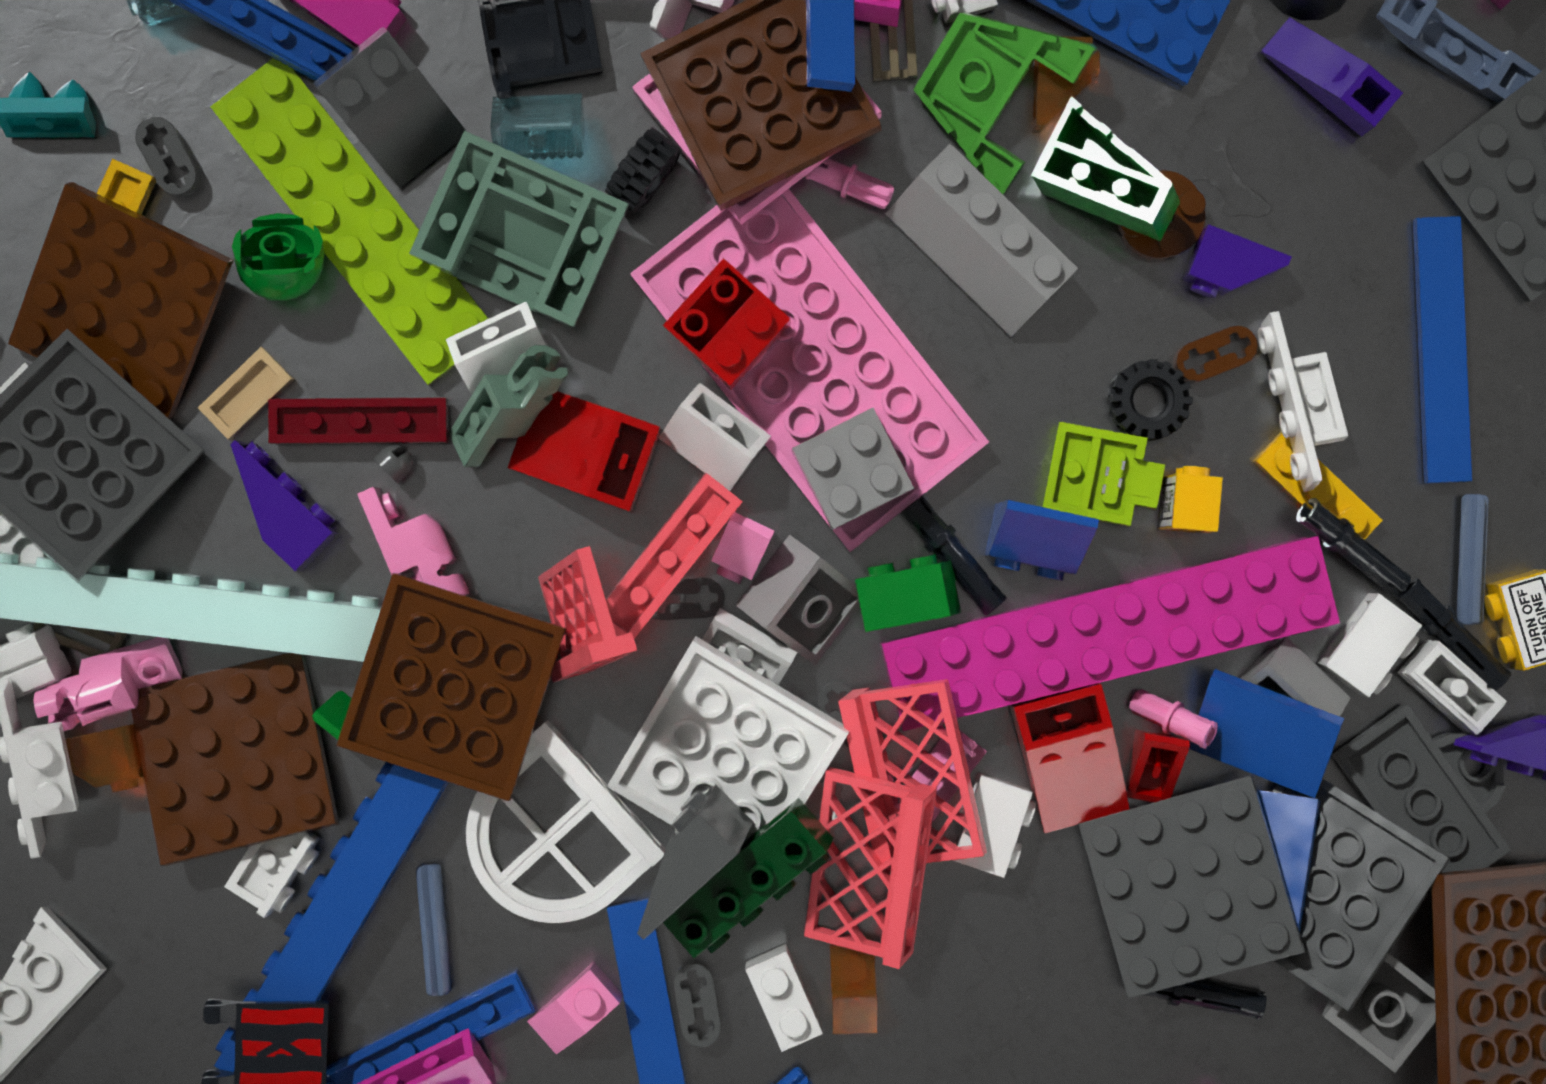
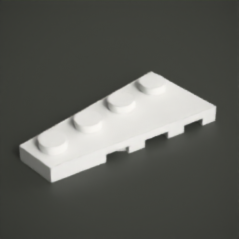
M40 907L33 919V922H35L26 940H21L12 956L15 959L4 978L0 980V1082L107 970L49 907Z

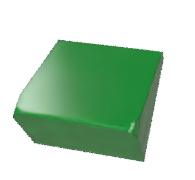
M343 691L336 692L312 715L313 720L338 740L352 698Z

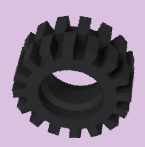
M651 127L650 130L648 129L644 133L643 137L641 136L636 141L635 146L630 148L627 156L621 160L618 169L610 177L611 180L607 183L605 192L629 203L628 209L634 214L646 205L648 199L654 196L658 187L660 188L664 183V179L670 174L672 167L677 163L682 149Z
M1149 359L1136 362L1117 375L1113 381V387L1109 390L1110 403L1108 404L1109 412L1112 411L1114 418L1112 420L1115 425H1119L1123 429L1121 432L1148 438L1147 440L1153 441L1169 436L1183 426L1182 423L1190 415L1188 410L1189 405L1193 404V396H1189L1191 386L1189 381L1185 382L1182 378L1184 374L1180 369L1175 370L1171 367L1173 364L1167 361L1162 363L1158 362V359ZM1142 384H1156L1162 388L1166 395V407L1157 417H1145L1134 406V393Z

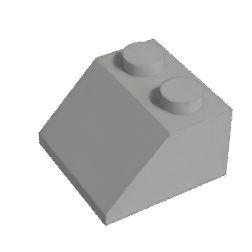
M789 534L737 602L736 606L779 640L798 652V654L813 665H816L859 609L860 603L854 583Z
M1288 637L1283 638L1261 655L1239 677L1337 716H1341L1351 699Z
M1388 954L1350 1012L1331 999H1328L1322 1016L1396 1073L1436 1022L1435 989L1391 954Z

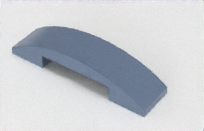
M1385 0L1376 15V18L1395 37L1420 57L1463 85L1497 103L1503 101L1541 72L1540 69L1513 51H1500L1435 7L1438 2L1437 0Z

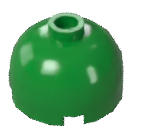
M281 213L260 216L252 220V228L246 230L243 234L240 229L235 234L232 251L240 280L255 295L275 301L295 299L309 292L319 280L324 265L323 240L319 229L315 225L314 230L304 225L302 217Z

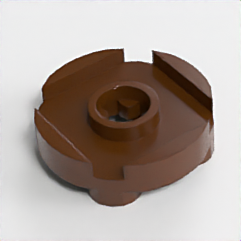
M1159 171L1173 183L1180 200V204L1161 241L1118 225L1125 245L1132 252L1146 259L1163 260L1185 252L1199 239L1205 225L1206 202L1203 194L1197 190L1196 186L1188 178L1173 171Z

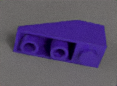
M1290 17L1260 52L1361 137L1379 123L1403 94L1401 90L1371 65Z
M234 440L230 445L262 541L294 571H304L340 534L332 526L336 519L318 502L311 506L299 494L304 488L287 472L284 471L279 476L268 465L272 458L257 443L251 441L247 445L245 442Z
M1544 715L1533 716L1481 731L1477 735L1470 734L1455 739V746L1472 750L1469 759L1497 766L1499 758L1508 761L1507 770L1533 777L1535 769L1544 771L1542 780L1546 781V716Z

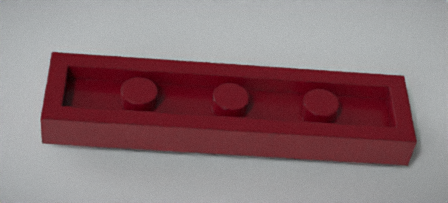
M448 398L268 399L269 444L449 443Z

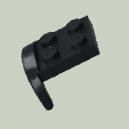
M478 0L491 77L496 96L500 100L512 98V86L602 72L590 0Z

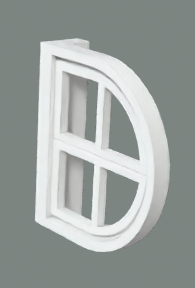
M547 720L532 733L519 776L542 756L581 800L544 832L513 797L510 801L501 799L537 838L505 870L501 871L493 856L490 843V822L499 798L477 791L468 813L466 845L470 863L476 877L497 903L512 913L529 920L544 923H566L586 918L608 906L644 872L663 858L666 847L624 801L607 787L608 784L560 731ZM591 811L631 854L595 887L556 845L561 838ZM549 851L585 890V893L565 899H546L521 890L513 882Z

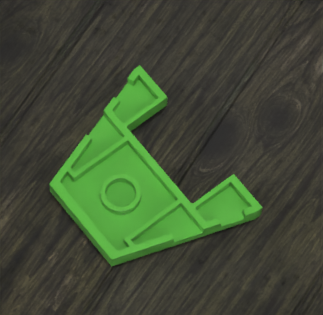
M961 12L913 90L945 131L951 134L965 151V156L972 165L978 168L984 177L1005 196L1026 162L989 139L988 135L1036 59L1071 83H1076L1098 47L1090 43Z

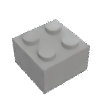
M874 408L792 448V453L831 530L914 489Z

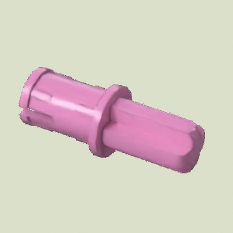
M829 158L805 176L807 180H813L841 192L840 197L844 199L849 195L880 209H886L894 193L893 185L858 171V165L853 164L852 167H849Z
M1143 689L1137 690L1130 701L1129 708L1134 714L1161 726L1163 733L1167 735L1174 733L1204 749L1211 745L1218 729L1216 722L1185 709L1184 704L1179 701L1173 704Z

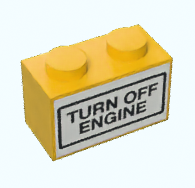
M1198 466L1176 468L1175 474L1163 477L1158 530L1201 534L1218 532L1223 477L1210 476L1211 468Z
M1546 569L1533 570L1485 584L1488 595L1484 596V604L1488 616L1492 621H1496L1501 638L1497 639V648L1505 664L1509 663L1510 669L1522 671L1545 665Z

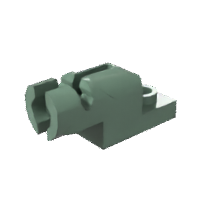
M546 345L531 346L525 353L519 356L508 375L485 374L448 433L464 467H479L497 438L525 436L540 411L551 402L552 394L557 392L568 375L567 368L558 367L556 371L552 372L561 358L555 349Z

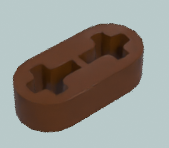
M1238 325L1226 328L1181 347L1174 356V369H1180L1183 372L1182 378L1185 382H1201L1251 361L1257 352V338L1251 330ZM1229 335H1234L1236 340H1245L1247 347L1241 350L1242 358L1238 359L1236 353L1220 356L1218 349L1231 342ZM1192 350L1195 356H1201L1210 352L1212 360L1200 366L1201 374H1197L1194 369L1186 370L1183 362L1189 359L1188 351Z

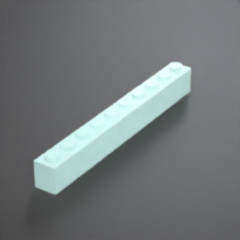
M0 552V618L364 662L382 607L378 606L379 598L352 595V602L334 600L335 593L321 590H308L307 597L289 595L290 587L263 584L262 591L245 590V582L218 579L217 586L199 584L200 576L173 573L172 580L155 579L154 570L127 568V575L109 573L110 565L96 563L77 583L48 557H37L36 564L18 562L19 554Z

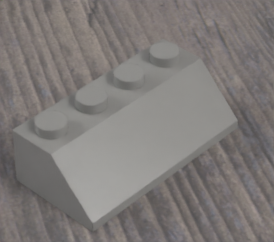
M951 144L916 177L885 213V216L1010 338L1078 269Z

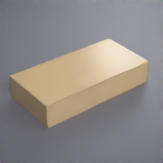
M261 346L198 409L228 440L232 441L268 406V399H276L295 379Z

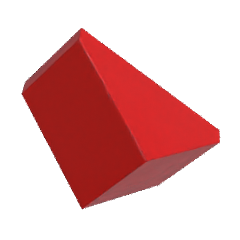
M1135 729L1125 787L1127 797L1149 802H1158L1171 798L1189 751L1190 741L1178 736Z

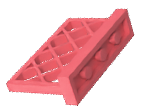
M705 473L606 598L616 636L632 632L634 639L743 502L709 474Z
M590 546L575 550L538 577L551 623L566 628L559 650L562 659L555 662L551 675L553 683L595 671L637 651L632 632L616 636Z
M944 679L870 690L869 687L855 689L840 699L838 703L843 725L849 731L846 738L854 773L893 782V775L897 778L895 783L902 784L903 782L905 785L915 788L920 782L908 773L919 758L939 772L931 786L938 787L942 779L946 777L959 787L961 799L955 808L936 795L935 806L949 817L939 832L931 827L930 839L933 841L928 847L926 863L983 857L987 853L949 680ZM938 692L942 711L936 721H934L914 706L921 695ZM913 696L910 702L903 699V697ZM889 700L903 710L893 727L879 718L875 701ZM908 715L929 729L919 746L898 731ZM943 720H944L946 729L943 728V727L940 725ZM882 732L887 735L885 740L883 738ZM934 733L950 745L952 755L945 765L924 750ZM892 739L913 754L903 770L888 760L886 749ZM953 763L955 767V772L950 769ZM867 790L869 795L874 793V791ZM882 794L874 799V802L888 821L899 815L900 803H898L897 797ZM863 806L867 829L870 834L879 828V825L867 808ZM962 807H964L965 815L960 812ZM953 820L969 830L972 845L959 847L943 836ZM898 823L892 826L895 832L897 831ZM883 832L870 840L872 849L882 863L893 857L894 847ZM937 844L944 848L934 850ZM892 865L886 868L888 872H891Z
M829 767L826 770L819 821L829 833L831 827L841 821L856 843L840 852L832 841L827 851L831 859L812 873L804 937L882 957V965L896 969H900L914 951L937 787L920 783L914 788ZM837 782L850 785L861 799L859 803L847 811L835 796ZM867 790L874 791V793L869 795ZM882 794L901 798L899 815L890 821L886 819L874 802V799ZM863 806L867 808L879 825V828L865 837L849 816ZM834 811L837 817L832 820V815ZM898 823L897 831L895 832L892 826ZM882 832L894 847L893 857L884 863L881 862L868 841ZM857 848H860L874 868L860 878L857 877L844 858ZM836 863L849 882L848 886L837 893H834L824 878L825 869ZM890 865H892L891 874L886 869ZM878 874L888 889L887 898L878 904L875 903L862 884ZM853 889L867 908L866 912L855 919H852L839 900L840 897ZM822 894H823L824 897L826 898V900H824V901L821 902V898H822ZM829 904L844 924L836 931L818 926L820 910ZM884 907H886L885 916L881 911V909ZM872 915L882 930L881 943L866 939L857 924Z

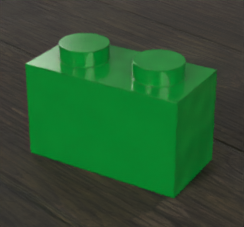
M935 554L910 559L911 568L895 571L894 563L867 568L868 577L855 579L865 632L962 613L952 562L937 563Z

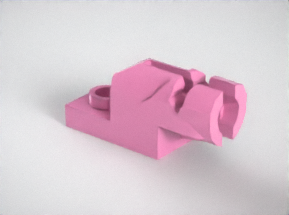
M372 487L357 493L391 575L392 573L403 575L413 571L415 576L411 577L412 579L462 595L470 593L462 574L443 575L447 565L453 564L456 558L442 525L428 514H423L396 526L394 519L399 517V511L389 492L383 494L381 488Z
M156 637L82 659L78 675L62 679L34 693V709L38 718L48 716V724L62 722L63 731L71 730L79 722L84 726L104 717L135 709L138 705V689L182 679L183 669L169 639Z

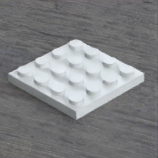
M695 636L607 787L671 825L682 812L680 808L697 790L705 794L716 784L753 821L744 840L746 841L797 798H800L804 804L807 802L849 734V731L839 721Z

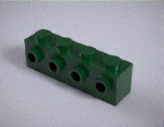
M797 798L744 841L739 853L670 915L663 924L693 958L697 957L705 949L710 953L715 952L730 938L731 935L728 931L738 923L742 927H746L753 922L763 911L760 905L770 897H773L776 901L780 900L795 887L797 883L793 879L804 870L812 874L824 865L830 858L827 851L834 837L800 798Z

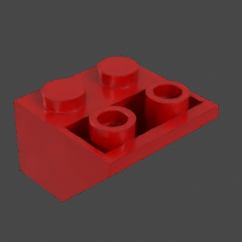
M723 258L663 324V327L704 367L732 390L791 325V318Z

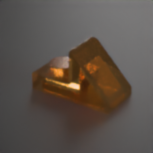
M830 944L833 1034L877 1033L875 956Z

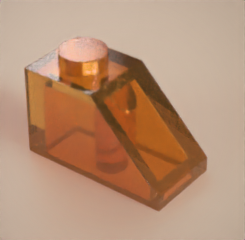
M1062 36L1090 44L1093 43V37ZM1095 51L1076 83H1071L1035 59L1032 133H1041L1064 112L1071 97L1075 100L1087 90L1091 79L1098 78L1100 67L1099 51Z
M134 724L65 739L72 773L95 788L110 784L112 793L139 786L137 778L143 777Z

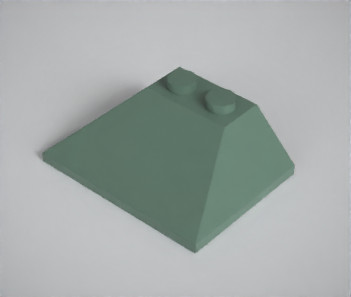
M464 131L409 254L463 282L515 305L527 301L533 313L575 327L629 207V203Z

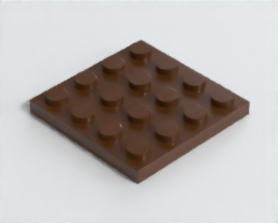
M745 0L640 53L655 86L720 211L882 130L881 123L856 76L855 85L851 92L807 87L806 0Z
M74 182L64 185L8 344L38 358L68 329L168 419H171L176 412L234 260Z
M392 573L336 746L510 801L566 628L397 573Z
M286 653L138 689V705L135 709H131L161 866H169L339 825L320 727L312 717L316 707L305 655Z

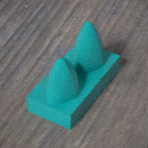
M29 72L15 84L8 98H0V126L7 138L95 137L97 122L89 107L88 96L82 86L73 79L64 84L53 98H45L38 79Z

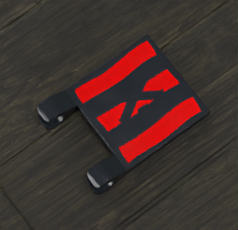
M206 1000L203 1009V1021L206 1024L236 1022L234 1072L219 1069L206 1070L203 1073L201 1084H326L329 1001Z

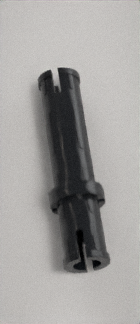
M923 495L901 512L902 516L906 518L925 541L924 548L929 553L933 551L942 562H952L955 579L975 601L985 616L994 611L1007 599L1006 595L993 583L970 552L961 544L954 534L956 529L952 524L947 526Z
M1316 498L1308 500V504L1313 509L1306 503L1300 507L1296 516L1297 521L1322 539L1324 542L1322 545L1332 553L1338 552L1377 583L1391 597L1399 596V592L1394 586L1402 593L1407 589L1411 582L1410 574L1403 571L1356 533L1355 529H1353L1354 524L1348 519H1339Z
M1418 578L1412 580L1403 593L1399 592L1397 599L1402 601L1424 623L1422 626L1423 630L1428 635L1435 634L1454 655L1487 683V688H1492L1496 691L1509 680L1511 672L1454 617L1455 610L1449 604L1443 606Z
M1197 980L1143 994L1144 996L1167 1000L1168 1005L1190 1004L1206 1009L1238 1014L1256 1020L1263 1018L1267 1000L1266 993L1263 991L1248 990L1207 980Z

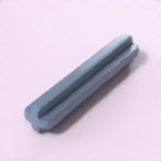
M1466 494L1461 499L1456 619L1464 625H1480L1484 620L1489 499L1482 494Z
M435 863L423 864L416 869L426 993L428 996H443L449 994L452 986L441 866Z

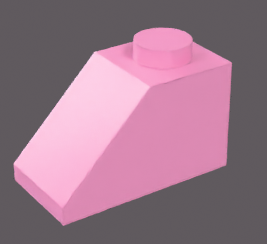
M734 512L711 560L719 565L716 573L738 584L741 583L743 577L752 580L775 531Z
M593 962L529 1018L527 1022L557 1055L585 1035L621 1002L623 993L600 967Z

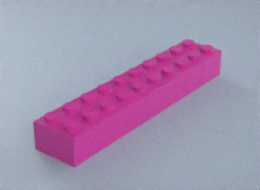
M1310 536L880 642V647L890 687L948 679L956 716L960 718L1339 624L1340 621L1319 537ZM938 692L921 695L914 706L934 721H936L942 711ZM913 696L903 697V699L910 702ZM895 705L897 716L899 719L903 710ZM908 715L900 728L904 732L924 727V725Z

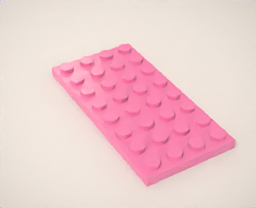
M789 189L742 225L728 208L720 211L716 205L630 273L634 281L667 321L724 258L791 318V325L732 390L724 385L703 365L702 367L737 411L771 435L765 444L766 448L828 526L829 524L792 453V448L874 408L914 489L832 530L849 553L989 443L988 439Z

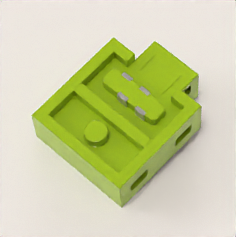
M1059 422L1043 507L1099 519V522L1131 527L1134 506L1157 510L1165 464L1143 461L1148 439L1146 437Z

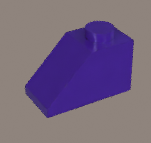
M1208 224L1203 228L1195 244L1182 280L1192 283L1190 288L1192 291L1209 298H1216L1217 293L1225 295L1283 269L1289 265L1292 256Z

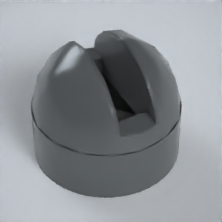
M394 444L383 448L373 459L399 483L408 475L412 468L413 460L411 453L403 454L405 451L404 446Z

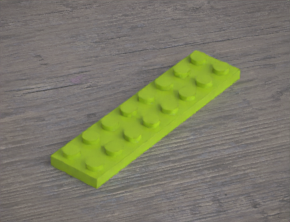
M272 58L210 107L294 215L302 217L304 225L311 227L313 230L315 225L319 229L326 256L427 385L431 386L455 367L446 339L489 318L456 277L409 254L419 232L418 227L295 70Z

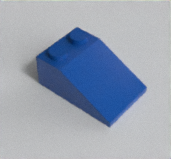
M1006 500L995 504L985 556L995 558L993 565L995 567L1020 571L1021 564L1038 567L1037 576L1063 581L1064 573H1077L1098 528L1099 519Z

